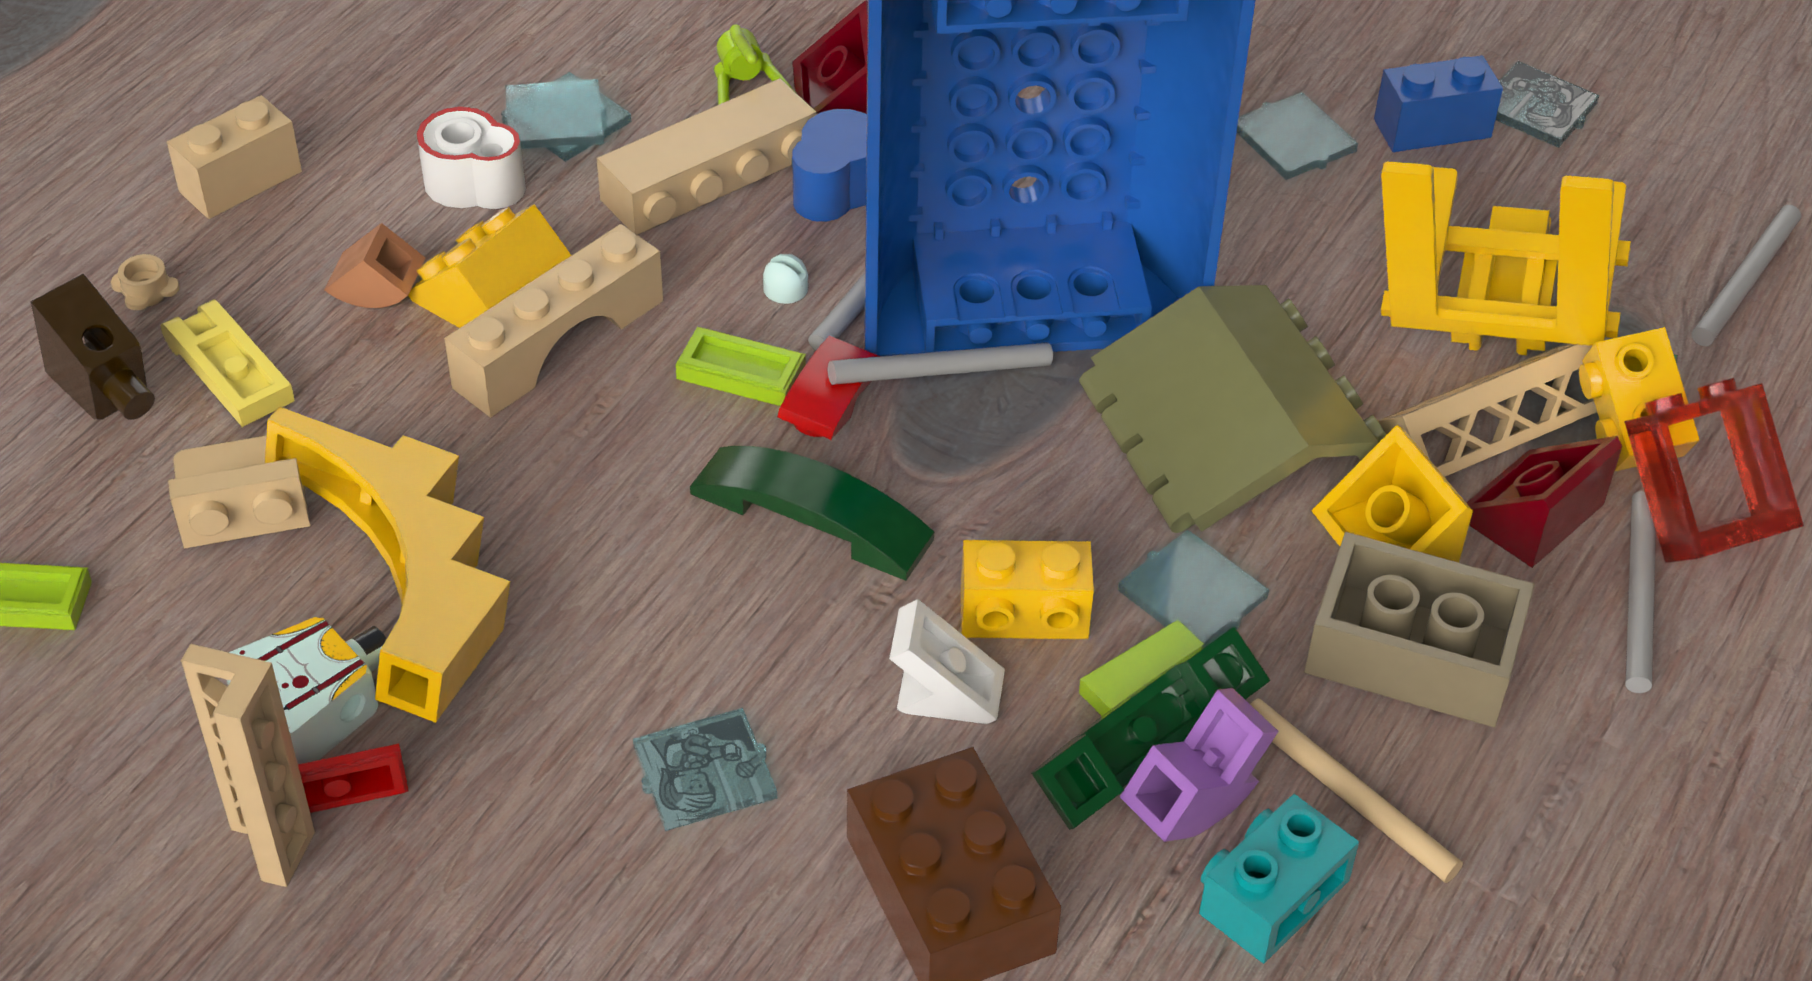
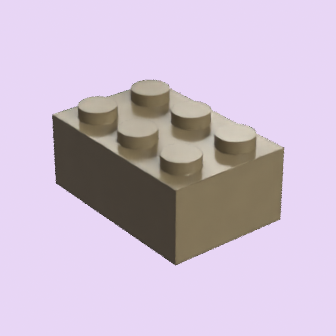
M1345 532L1314 624L1304 673L1495 728L1511 677L1535 583Z

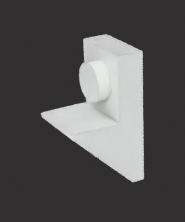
M919 599L899 608L889 658L904 670L897 705L898 710L905 714L982 724L996 721L1005 669Z

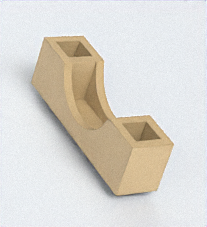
M619 224L445 337L452 389L490 418L535 388L540 369L548 353L555 343L573 326L591 317L604 316L620 329H623L663 302L660 250L622 224Z

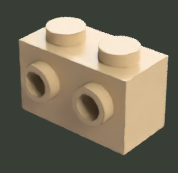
M262 95L243 102L236 108L167 141L179 192L208 219L302 172L292 121Z

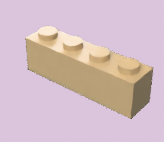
M779 78L598 157L597 169L600 200L629 230L636 235L791 166L792 152L796 144L801 141L802 128L810 118L817 115V112Z

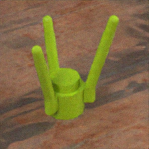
M736 24L732 25L730 30L724 32L718 39L716 47L720 62L714 67L718 84V105L730 100L729 80L731 78L742 81L750 80L760 71L765 72L771 81L780 78L792 89L791 85L773 65L769 55L761 51L751 31L741 28Z

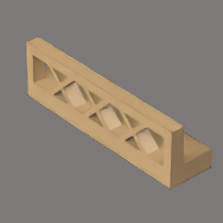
M1578 344L1559 345L1377 421L1386 434L1396 425L1402 427L1428 458L1429 456L1421 437L1422 434L1435 429L1452 438L1445 461L1435 465L1444 477L1596 413L1597 410L1593 399L1580 403L1565 395L1572 372L1578 370L1580 365L1583 364L1582 359L1592 346ZM1554 380L1552 387L1544 384L1546 382ZM1527 390H1531L1547 399L1540 421L1537 423H1533L1517 414ZM1507 399L1505 407L1498 404V402ZM1560 406L1567 409L1563 412L1558 413ZM1482 409L1500 418L1494 438L1489 443L1470 435L1477 412ZM1460 419L1457 427L1449 424L1450 422ZM1513 426L1520 429L1518 431L1511 433ZM1465 445L1473 449L1466 453H1463Z
M190 644L181 662L230 828L233 831L248 834L261 881L287 887L315 830L273 665L271 662ZM215 677L231 681L227 687Z

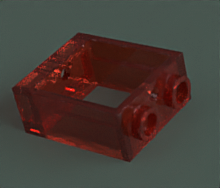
M1734 378L1715 382L1697 388L1700 396L1699 400L1684 403L1682 393L1644 403L1647 415L1624 421L1665 563L1699 559L1804 526L1762 383L1737 389ZM1720 411L1750 512L1697 527L1668 426Z

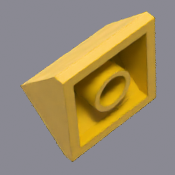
M1398 425L1311 510L1339 546H1341L1345 532L1458 563L1473 513L1469 505L1413 439Z

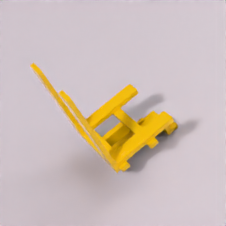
M1390 161L1383 163L1381 180L1389 291L1384 290L1381 316L1390 317L1392 327L1451 332V342L1468 343L1469 350L1474 351L1481 348L1483 335L1516 338V352L1519 355L1527 356L1528 349L1545 351L1546 341L1593 346L1595 342L1604 341L1605 337L1618 338L1621 312H1610L1609 305L1615 266L1628 267L1631 241L1619 240L1626 195L1625 183L1604 178L1562 177L1559 235L1550 234V210L1493 206L1489 229L1449 226L1458 181L1456 169ZM1445 251L1465 252L1457 297L1438 295V284ZM1558 271L1557 306H1552Z

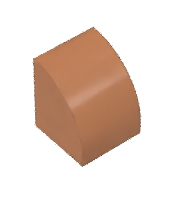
M380 223L342 253L324 291L343 302L359 307L384 308L392 306L409 295L418 275L416 270L423 265L425 257L387 226Z

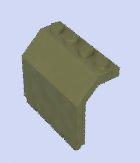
M1267 285L1198 286L1092 356L1091 359L1095 366L1084 372L1080 377V385L1097 412L1102 414L1103 422L1122 452L1127 454L1128 462L1146 491L1153 495L1152 500L1174 533L1183 532L1194 524L1199 527L1201 532L1315 458L1357 456L1361 461L1387 435L1373 415L1362 420L1356 409L1362 406L1363 402L1345 375L1336 380L1332 378L1327 370L1335 366V363L1317 336L1309 341L1305 340L1300 332L1308 326L1289 298L1280 304Z

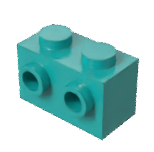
M1293 794L1274 812L1269 808L1263 810L1249 826L1244 840L1231 852L1227 849H1222L1209 861L1201 875L1204 889L1199 914L1264 964L1350 881L1360 841L1296 794Z

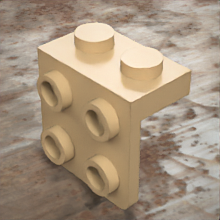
M266 436L185 449L176 453L173 458L175 479L168 480L170 500L184 549L309 527L310 522L305 489L301 482L297 459L265 463Z

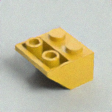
M535 204L516 214L512 212L510 207H507L485 223L480 221L469 228L455 240L458 245L447 253L445 251L440 252L416 271L422 279L412 286L408 297L412 302L461 328L572 255Z

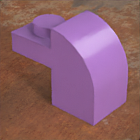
M1233 688L1218 689L1184 742L1158 744L1151 747L1124 789L1125 791L1120 795V798L1164 842L1197 836L1231 814L1255 788L1259 781L1251 772L1279 731Z

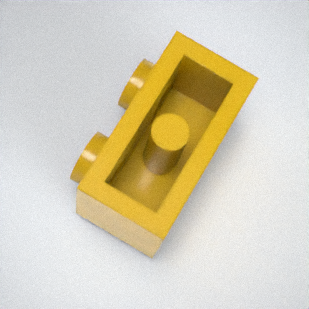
M1663 327L1594 343L1582 359L1583 364L1579 367V380L1585 397L1594 400L1599 420L1595 425L1596 438L1618 436L1623 446L1615 471L1685 456L1700 439L1666 328Z
M963 540L961 573V634L966 638L1019 639L1089 638L1094 593L1091 541Z

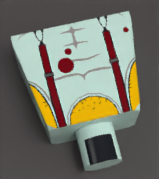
M313 617L229 652L272 663L298 764L320 760L372 717L378 708L371 672L379 666L380 649L387 638L376 626L368 628L345 642L324 618Z

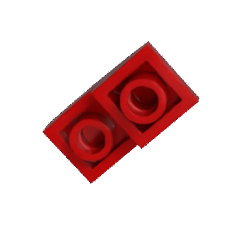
M829 335L800 372L782 402L777 418L794 424L795 428L805 435L825 437L832 440L850 420L857 397L872 381L831 384L828 378L829 361L881 356Z

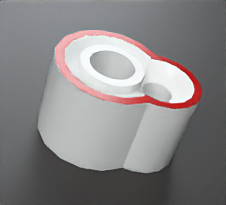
M470 107L443 109L431 114L420 124L416 134L425 192L433 201L455 208L479 206L488 209H500L516 204L523 197L526 187L519 134L512 127L498 123L490 114L482 110Z

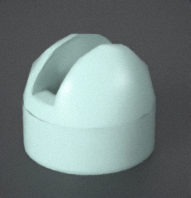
M779 254L773 257L770 263L766 265L763 273V290L770 300L789 304L797 302L806 296L808 292V272L803 261L795 255Z

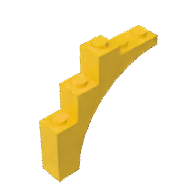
M279 407L267 421L265 463L296 458L302 485L341 509L370 537L390 567L401 599L400 617L380 649L375 700L436 723L504 630L511 582L476 569L484 517L452 505L454 502L459 455L404 435L391 448Z

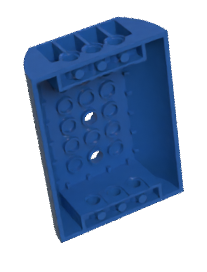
M868 0L864 350L878 356H893L1036 343H1049L1053 352L1104 349L1198 286H1214L1256 0ZM1029 86L1045 88L1035 98L1025 99L1017 96L1021 90ZM1024 177L1037 178L1032 186L1026 188L1012 186L1015 181Z

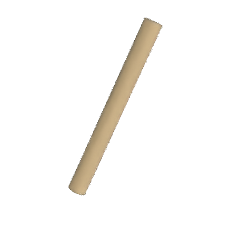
M1258 698L1250 704L1279 731L1272 741L1277 747L1443 882H1450L1458 874L1463 865L1460 859L1261 699Z

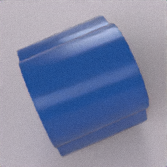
M833 109L821 112L810 118L802 128L801 141L796 144L792 152L793 207L805 219L816 222H828L840 218L850 209L866 205L867 114L851 109Z

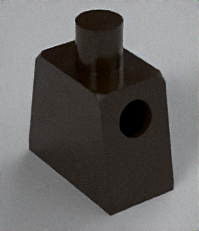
M84 274L30 301L45 372L93 419L103 420L113 413L120 411L126 419L134 420L140 418L151 409L155 396L147 388L141 346L137 338Z

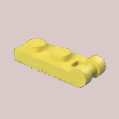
M213 299L198 306V313L185 320L175 317L161 324L162 334L175 355H181L241 427L276 411L279 407H284L295 401L289 381L216 300Z

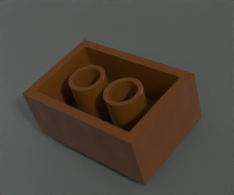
M974 747L847 789V839L918 981H982L1056 954L1061 905Z

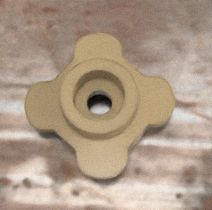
M148 254L136 255L125 260L120 265L118 273L111 279L112 289L116 292H121L125 296V304L131 310H142L148 306L156 305L164 297L174 296L180 288L178 280L167 275L163 261L156 256Z

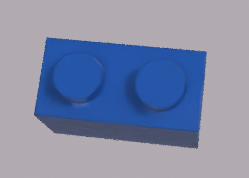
M1483 55L1383 69L1374 120L1392 152L1491 138L1503 87Z

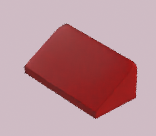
M399 743L298 764L310 813L409 792Z

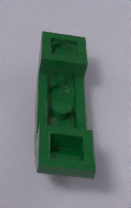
M756 446L720 447L690 485V495L740 515H744L753 503L851 542L852 560L907 581L934 541L935 532L928 525L885 493L832 466L786 451Z
M1234 626L1230 627L1109 710L1056 751L1031 774L1068 829H1074L1125 791L1123 787L1129 783L1153 745L1184 742L1218 689L1233 688L1246 700L1271 680Z

